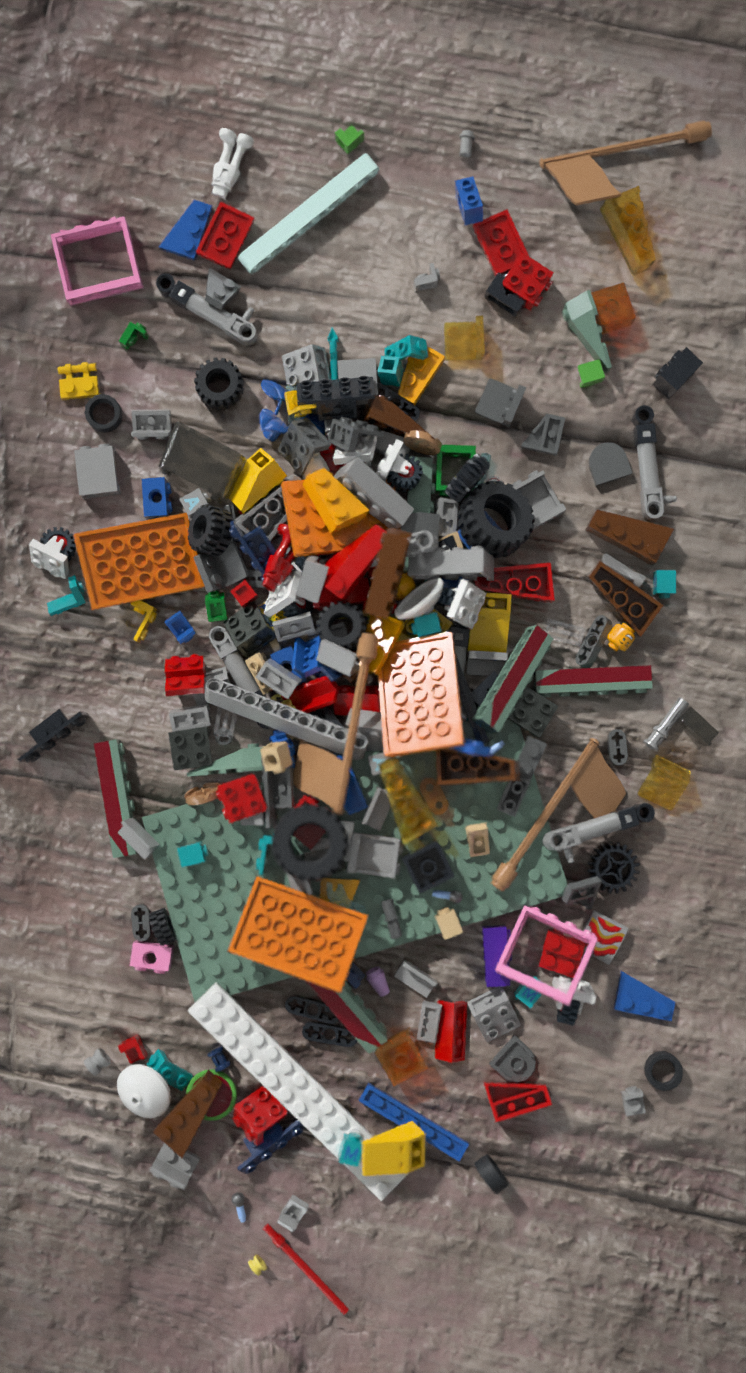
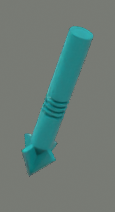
M332 327L327 341L330 346L331 380L339 379L337 341L339 340Z

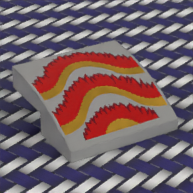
M594 910L584 927V930H589L598 938L591 956L609 965L623 942L628 928ZM586 943V947H585L584 952H586V950H587V948H588V945H589L588 943Z

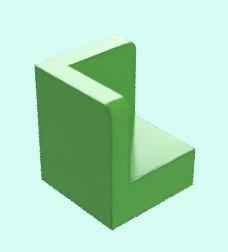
M352 125L345 131L340 128L335 132V141L349 154L364 141L363 130L358 132Z
M600 359L578 365L577 367L581 378L580 388L601 383L605 378Z

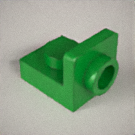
M130 322L119 339V343L128 350L130 346H134L136 343L137 334L148 339L147 328L140 323L135 325Z
M215 591L206 594L205 605L208 622L227 620L225 593Z

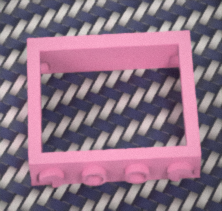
M112 217L108 221H95L91 225H78L74 229L60 230L58 233L51 234L65 297L70 306L143 288L125 217ZM123 230L134 276L72 291L62 245Z
M524 906L496 967V973L570 1006L598 942V938L589 930H584L583 932L576 929L577 926L571 922L566 921V923L558 921L559 918L553 914L548 913V915L540 913L541 910L537 907ZM528 917L589 944L567 994L506 966Z

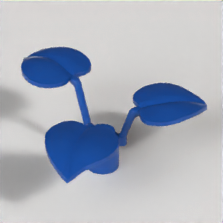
M263 379L261 382L263 391L270 398L277 400L278 405L275 412L262 409L260 412L261 431H264L263 435L269 441L275 442L281 434L285 435L288 430L286 424L277 417L282 401L286 402L284 396L286 390L273 381ZM311 413L301 418H309L317 429L327 436L325 434L324 421H319L318 415Z

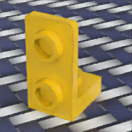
M297 390L284 393L288 416L295 415V418L304 417L306 414H311V410L317 408L316 404L298 405Z
M136 601L130 603L135 606L133 610L142 615L147 612L133 639L140 643L141 640H145L149 630L147 628L149 624L155 621L157 609L143 601Z

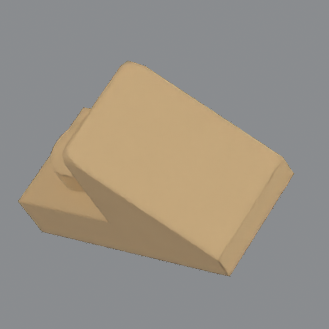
M486 823L468 825L466 827L470 857L490 854Z

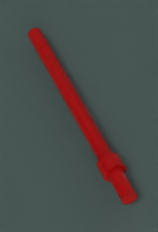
M267 1223L263 1230L272 1239V1243L277 1248L280 1247L337 1309L345 1315L349 1308L285 1242L284 1236L281 1233L278 1234Z

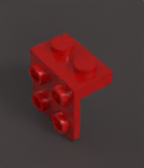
M522 253L502 284L505 288L526 300L525 308L531 311L534 306L538 307L543 299L541 295L544 290L548 292L552 286L553 281L551 279L554 272Z
M250 774L217 786V797L220 802H223V815L225 820H229V823L266 811V804L256 775Z
M264 1086L233 1106V1121L238 1128L241 1127L246 1138L250 1142L253 1141L256 1146L263 1142L264 1131L287 1115L285 1107Z

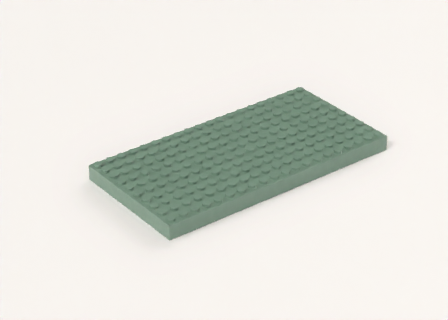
M506 719V724L502 731L491 734L486 732L489 741L484 746L491 748L502 740L505 745L493 756L517 760L525 742L520 726ZM463 722L464 739L477 741L470 722ZM436 750L397 756L399 765L395 766L396 770L374 776L368 756L384 753V751H365V756L362 759H352L351 766L368 806H370L378 787L396 794L381 830L362 824L368 808L351 815L343 808L344 813L337 816L341 821L354 822L353 832L400 838V843H403L402 855L397 857V863H400L399 875L395 874L394 879L347 872L348 861H343L341 867L328 877L360 880L349 909L367 915L368 919L354 958L441 933L435 915L438 914L437 911L445 907H449V910L454 909L459 924L462 927L522 909L524 906L529 907L563 896L567 882L558 852L548 850L543 844L544 835L551 831L548 820L516 866L518 875L510 887L502 892L491 884L492 876L500 864H506L507 861H510L544 810L534 774L515 817L497 810L507 782L451 786L438 785ZM391 774L399 775L403 781L401 789L395 792L388 790L385 785L386 778ZM395 777L390 778L391 782L388 785L397 788L399 779L396 778L395 780ZM260 782V783H258V784L263 786V795H264V785H263L262 782ZM294 785L296 806L304 795L308 797L310 794L301 791ZM315 797L319 801V803L317 804L318 806H326L331 811L334 810L324 801ZM218 798L200 805L185 804L142 817L145 830L160 844L152 855L194 1002L216 982L228 994L233 995L293 977V975L228 952L256 877L258 876L289 888L291 886L287 874L276 862L271 844L267 846L264 874L258 875L259 870H256L257 858H261L262 851L258 850L260 838L263 839L265 834L272 835L275 828L266 829V824L241 825V820L229 823V820H225L223 815V802H220ZM295 807L277 808V821L279 822L283 815ZM486 823L490 854L470 857L466 827L468 825ZM421 826L427 829L422 836L423 840L420 837L417 838L414 833ZM325 832L324 835L321 837V838H328V839H329V837H328V835H327L326 832ZM292 836L291 846L296 856L302 854L306 862H314L321 859L311 857V850ZM437 839L455 877L419 894L402 860V856ZM202 841L203 845H206L209 856L206 857L207 861L181 867L177 848ZM321 880L310 881L313 893L310 895L320 898ZM433 890L448 892L458 890L462 893V900L455 904L448 899L436 898L432 896ZM394 900L397 916L400 917L398 921L402 937L391 939L387 922H384L386 918L381 904L382 901Z

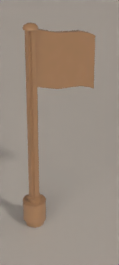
M709 121L693 122L686 124L682 131L546 159L541 158L539 164L542 169L545 167L554 176L565 195L576 206L621 197L622 194L610 183L602 168L592 159L593 157L681 139L686 140L688 144L700 142L712 136V128Z
M362 633V637L359 638L356 655L357 658H360L359 661L361 663L343 761L331 752L315 747L305 740L300 739L293 775L294 785L301 791L324 801L334 809L332 811L336 815L344 813L343 807L369 663H371V660H376L379 641H377L378 636Z
M589 739L590 742L510 861H507L506 864H500L492 876L491 884L502 892L510 887L518 875L516 866L570 786L593 819L610 814V812L616 810L626 792L619 778L604 760L598 748L600 743L597 739Z

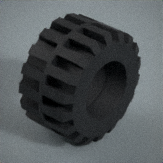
M216 357L213 358L214 361L212 362L208 359L206 360L207 364L205 366L201 364L199 366L200 371L197 370L195 373L197 376L194 378L195 389L200 399L209 408L214 409L216 407L217 410H221L224 407L225 410L229 409V405L235 406V401H240L241 394L244 392L241 372L236 365L234 366L232 361L229 360L227 362L226 358L218 360ZM219 375L228 377L230 385L225 391L215 393L209 389V383L214 377Z
M209 504L201 505L193 514L188 528V540L191 549L216 557L222 555L224 550H227L232 539L229 529H231L230 522L234 518L231 512Z
M338 601V604L333 602L330 604V607L327 608L326 606L323 609L324 612H320L319 620H317V632L320 639H326L346 650H356L359 638L362 637V633H366L367 628L363 613L359 611L357 606H352L349 602L345 604L342 601ZM345 617L353 622L352 632L342 638L334 636L331 633L332 623L338 618Z

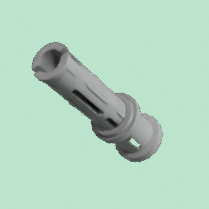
M679 697L662 722L653 727V732L643 743L657 752L659 745L664 739L668 738L669 730L689 703Z

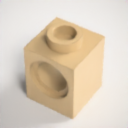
M271 742L260 749L265 771L281 773L292 764L287 742Z
M445 907L437 911L438 914L435 917L444 940L463 933L453 908L449 910V907Z

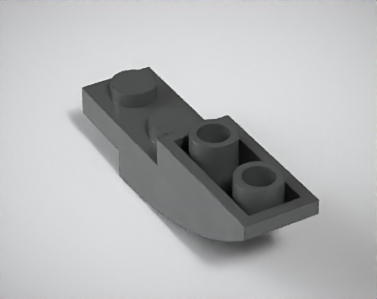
M528 736L517 758V761L520 763L521 781L507 782L497 810L515 817L547 746L546 743Z

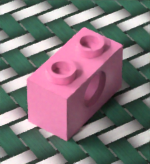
M136 940L133 942L130 966L135 967V970L146 971L147 968L154 969V973L165 974V971L171 969L174 945L166 944L161 946L159 943ZM148 953L156 955V962L148 960Z

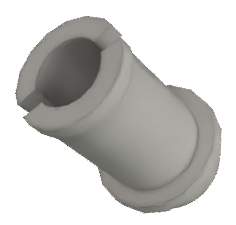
M464 130L460 134L461 148L459 155L470 157L472 140L475 139L472 131Z

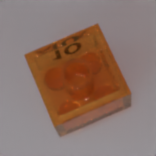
M624 282L591 292L598 312L596 323L602 327V334L633 324L636 316Z
M410 1027L387 1038L388 1041L375 1050V1055L393 1086L428 1069V1059Z

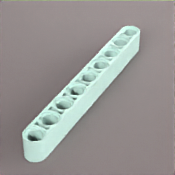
M367 153L363 154L239 255L238 260L250 274L257 272L378 173L379 167Z

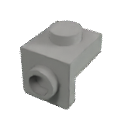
M292 1195L282 1209L277 1223L294 1232L298 1222L307 1211L309 1204Z

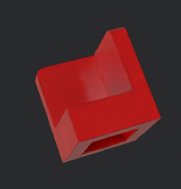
M246 580L230 591L243 608L259 598Z
M139 1034L118 1045L120 1053L125 1052L130 1064L140 1059L144 1060L148 1056Z

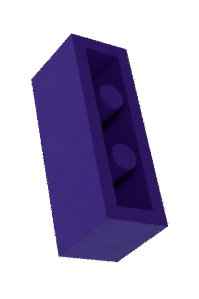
M505 925L482 926L485 984L487 987L510 986L511 979L496 973V967L511 936L510 930H507Z

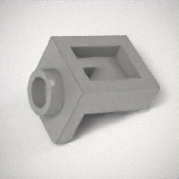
M434 263L429 265L430 275L421 274L414 279L415 292L437 287L440 273L438 268L435 269Z
M632 1086L627 1087L626 1091H621L626 1116L646 1113L643 1102L644 1094L640 1088Z

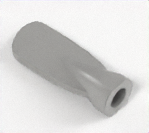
M604 554L602 557L605 565L638 588L646 578L644 575L633 572L609 554Z

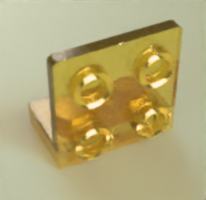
M483 315L475 316L474 322L444 323L446 361L483 360L485 354Z
M655 755L652 760L651 770L639 788L637 795L671 811L690 782V770Z

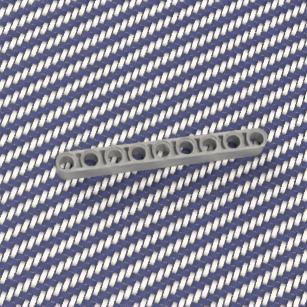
M211 678L206 682L205 700L208 703L344 756L349 729L216 678ZM357 733L352 757L354 760H360L365 756L368 742L367 738Z

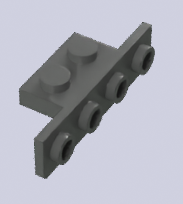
M261 756L264 771L262 775V783L264 785L263 798L266 804L264 823L266 824V829H272L278 824L277 808L295 807L293 768H285V771L281 773L265 771Z

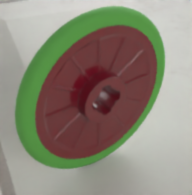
M209 1069L223 1082L204 1118L207 1121H215L224 1118L232 1111L236 1103L237 1091L234 1082L227 1074L222 1071L215 1072L214 1069ZM207 1070L199 1072L191 1079V1081L188 1084L186 1093L207 1072Z

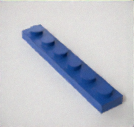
M369 1082L359 1098V1102L399 1126L413 1121L425 1133V1141L457 1161L461 1160L469 1146V1142Z

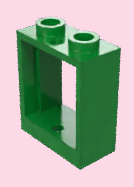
M442 445L440 453L436 456L435 493L441 497L449 496L445 493L447 486L441 485L442 456L470 457L471 459V457L476 455V446Z

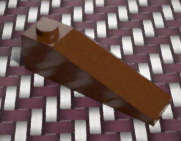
M375 395V399H369L359 420L366 421L370 425L377 426L379 430L404 437L407 432L410 433L412 430L426 432L399 407L382 395Z

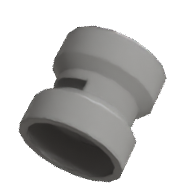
M98 1048L92 1057L84 1060L86 1068L94 1076L101 1072V1068L107 1067L111 1063L109 1055L102 1048Z

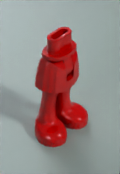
M279 524L277 532L283 539L275 554L270 555L263 575L265 579L262 585L271 592H274L276 587L280 586L294 569L291 565L295 558L292 547L284 558L290 544H292L287 524Z

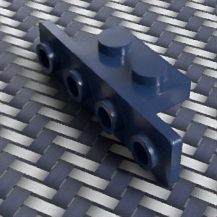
M231 521L230 533L235 540H240V547L245 555L249 554L252 559L250 562L255 571L259 570L262 576L260 577L264 581L263 575L270 555H274L277 550L261 526L243 535L235 521Z
M296 1120L284 1130L278 1121L264 1131L263 1142L258 1146L245 1137L243 1141L252 1156L239 1165L237 1169L244 1174L253 1172L258 1164L270 1159L272 1153L277 1149L285 1147L288 1143L287 1141L299 1136L305 1126L299 1120Z

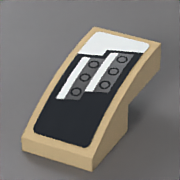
M458 531L438 540L437 548L445 549V551H452V548L455 547L463 548Z

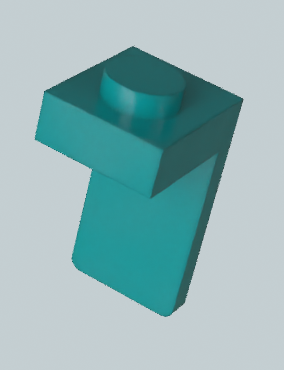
M408 335L384 348L385 356L400 357L401 360L407 357L424 360L428 358L426 339Z
M75 575L68 577L72 593L47 603L50 616L61 614L66 610L86 603L84 584L82 581H78Z
M273 833L272 835L265 834L263 839L260 838L258 850L262 851L261 858H257L256 870H259L258 875L264 874L268 844L272 845Z
M157 1049L151 1055L147 1066L158 1072L167 1084L180 1091H183L193 1078L192 1073L170 1062L164 1051Z

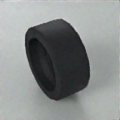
M95 395L85 406L86 420L98 432H111L118 428L122 422V408L115 398L110 395ZM100 403H109L114 408L115 416L108 424H99L93 418V410Z
M658 1051L651 1054L646 1060L644 1074L648 1082L656 1089L670 1091L681 1083L683 1067L680 1061L671 1053ZM665 1059L673 1064L675 1073L671 1080L659 1082L652 1074L653 1065L657 1061Z
M485 1154L474 1163L477 1171L494 1194L500 1193L509 1186L505 1176L488 1154Z

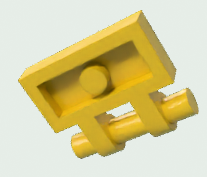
M83 362L82 365L65 364V366L58 367L59 375L66 374V379H59L60 397L62 400L100 395L98 377L90 376V371H97L96 363L89 364L88 362ZM83 372V377L73 378V373Z

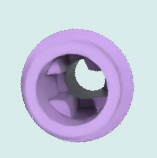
M376 966L366 972L367 981L380 997L390 992L383 969Z

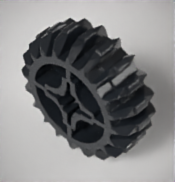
M480 454L474 455L454 476L446 487L445 493L456 502L462 501L487 473L490 463Z
M611 841L608 842V848H606L605 844H601L602 851L595 848L594 850L597 855L590 854L594 862H587L593 868L587 869V872L594 873L589 878L597 876L602 881L600 890L604 891L607 887V893L611 894L614 888V892L619 894V887L623 892L627 891L626 884L629 887H633L630 880L637 881V878L633 875L634 873H640V871L634 869V867L640 866L638 862L633 863L638 858L637 855L630 856L633 850L628 849L626 851V844H623L620 848V842H616L613 847ZM610 852H620L625 859L615 861ZM605 856L606 865L599 871V863ZM611 862H613V864L617 865V867L615 868V870H616L615 872H616V873H614V871L610 870V868H612V865H611L612 863H611ZM628 864V872L622 879L621 871ZM611 874L617 883H607L601 877Z

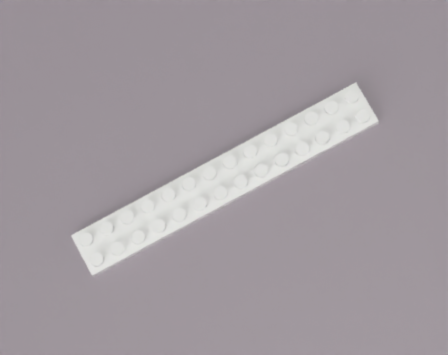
M217 982L188 1009V1012L337 1158L344 1133H357L363 1138V1141L374 1137ZM362 1154L358 1167L344 1164L381 1201L409 1174L364 1176L362 1174Z

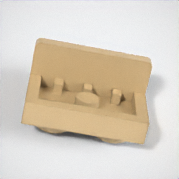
M264 652L261 654L256 653L245 661L263 695L273 691L272 688L255 678L268 660Z

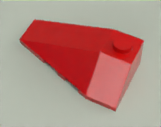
M376 524L327 560L324 565L329 569L324 586L339 598L347 600L376 560L378 551L382 549V544H380L381 536L386 531Z

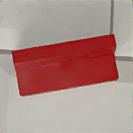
M325 675L298 685L289 699L282 695L281 698L283 700H291L292 705L297 710L308 713L334 704L340 687L335 681L332 682Z
M438 1000L437 1003L442 1004V1011L435 1044V1059L450 1063L465 1061L467 1002Z

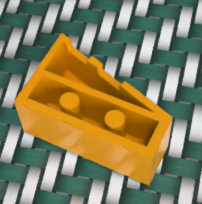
M325 468L307 475L302 484L331 534L363 520L369 512V509Z

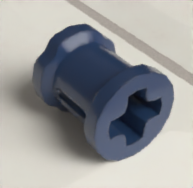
M223 1046L207 1054L208 1057H211L216 1067L214 1069L215 1072H219L231 1065V1062L227 1060L223 1052Z

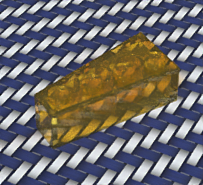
M639 186L622 192L621 197L606 199L600 208L632 276L650 269L656 261L651 236L648 234L647 219L645 220L643 212V201L640 199Z
M396 756L390 757L378 764L403 845L436 827L435 817Z

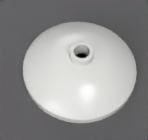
M435 577L420 584L398 604L394 615L398 619H410L430 613L442 592L443 580L440 577Z
M131 1065L120 1073L117 1080L118 1094L123 1104L131 1112L145 1118H156L168 1109L171 1101L170 1090L166 1081L158 1072L145 1065Z

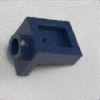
M323 664L320 667L321 671L315 675L317 678L326 675L332 682H336L344 673Z
M352 962L346 981L352 989H357L361 985L360 981L365 977V974Z

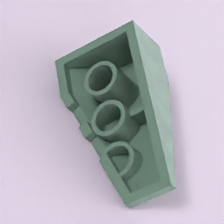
M587 290L565 303L562 316L594 360L600 359L603 372L608 373L612 368L605 342L601 343L603 331L602 327L596 323L598 312L590 290Z
M259 743L247 744L248 748L240 749L212 762V765L194 769L187 773V777L263 770L260 750L262 747H259Z

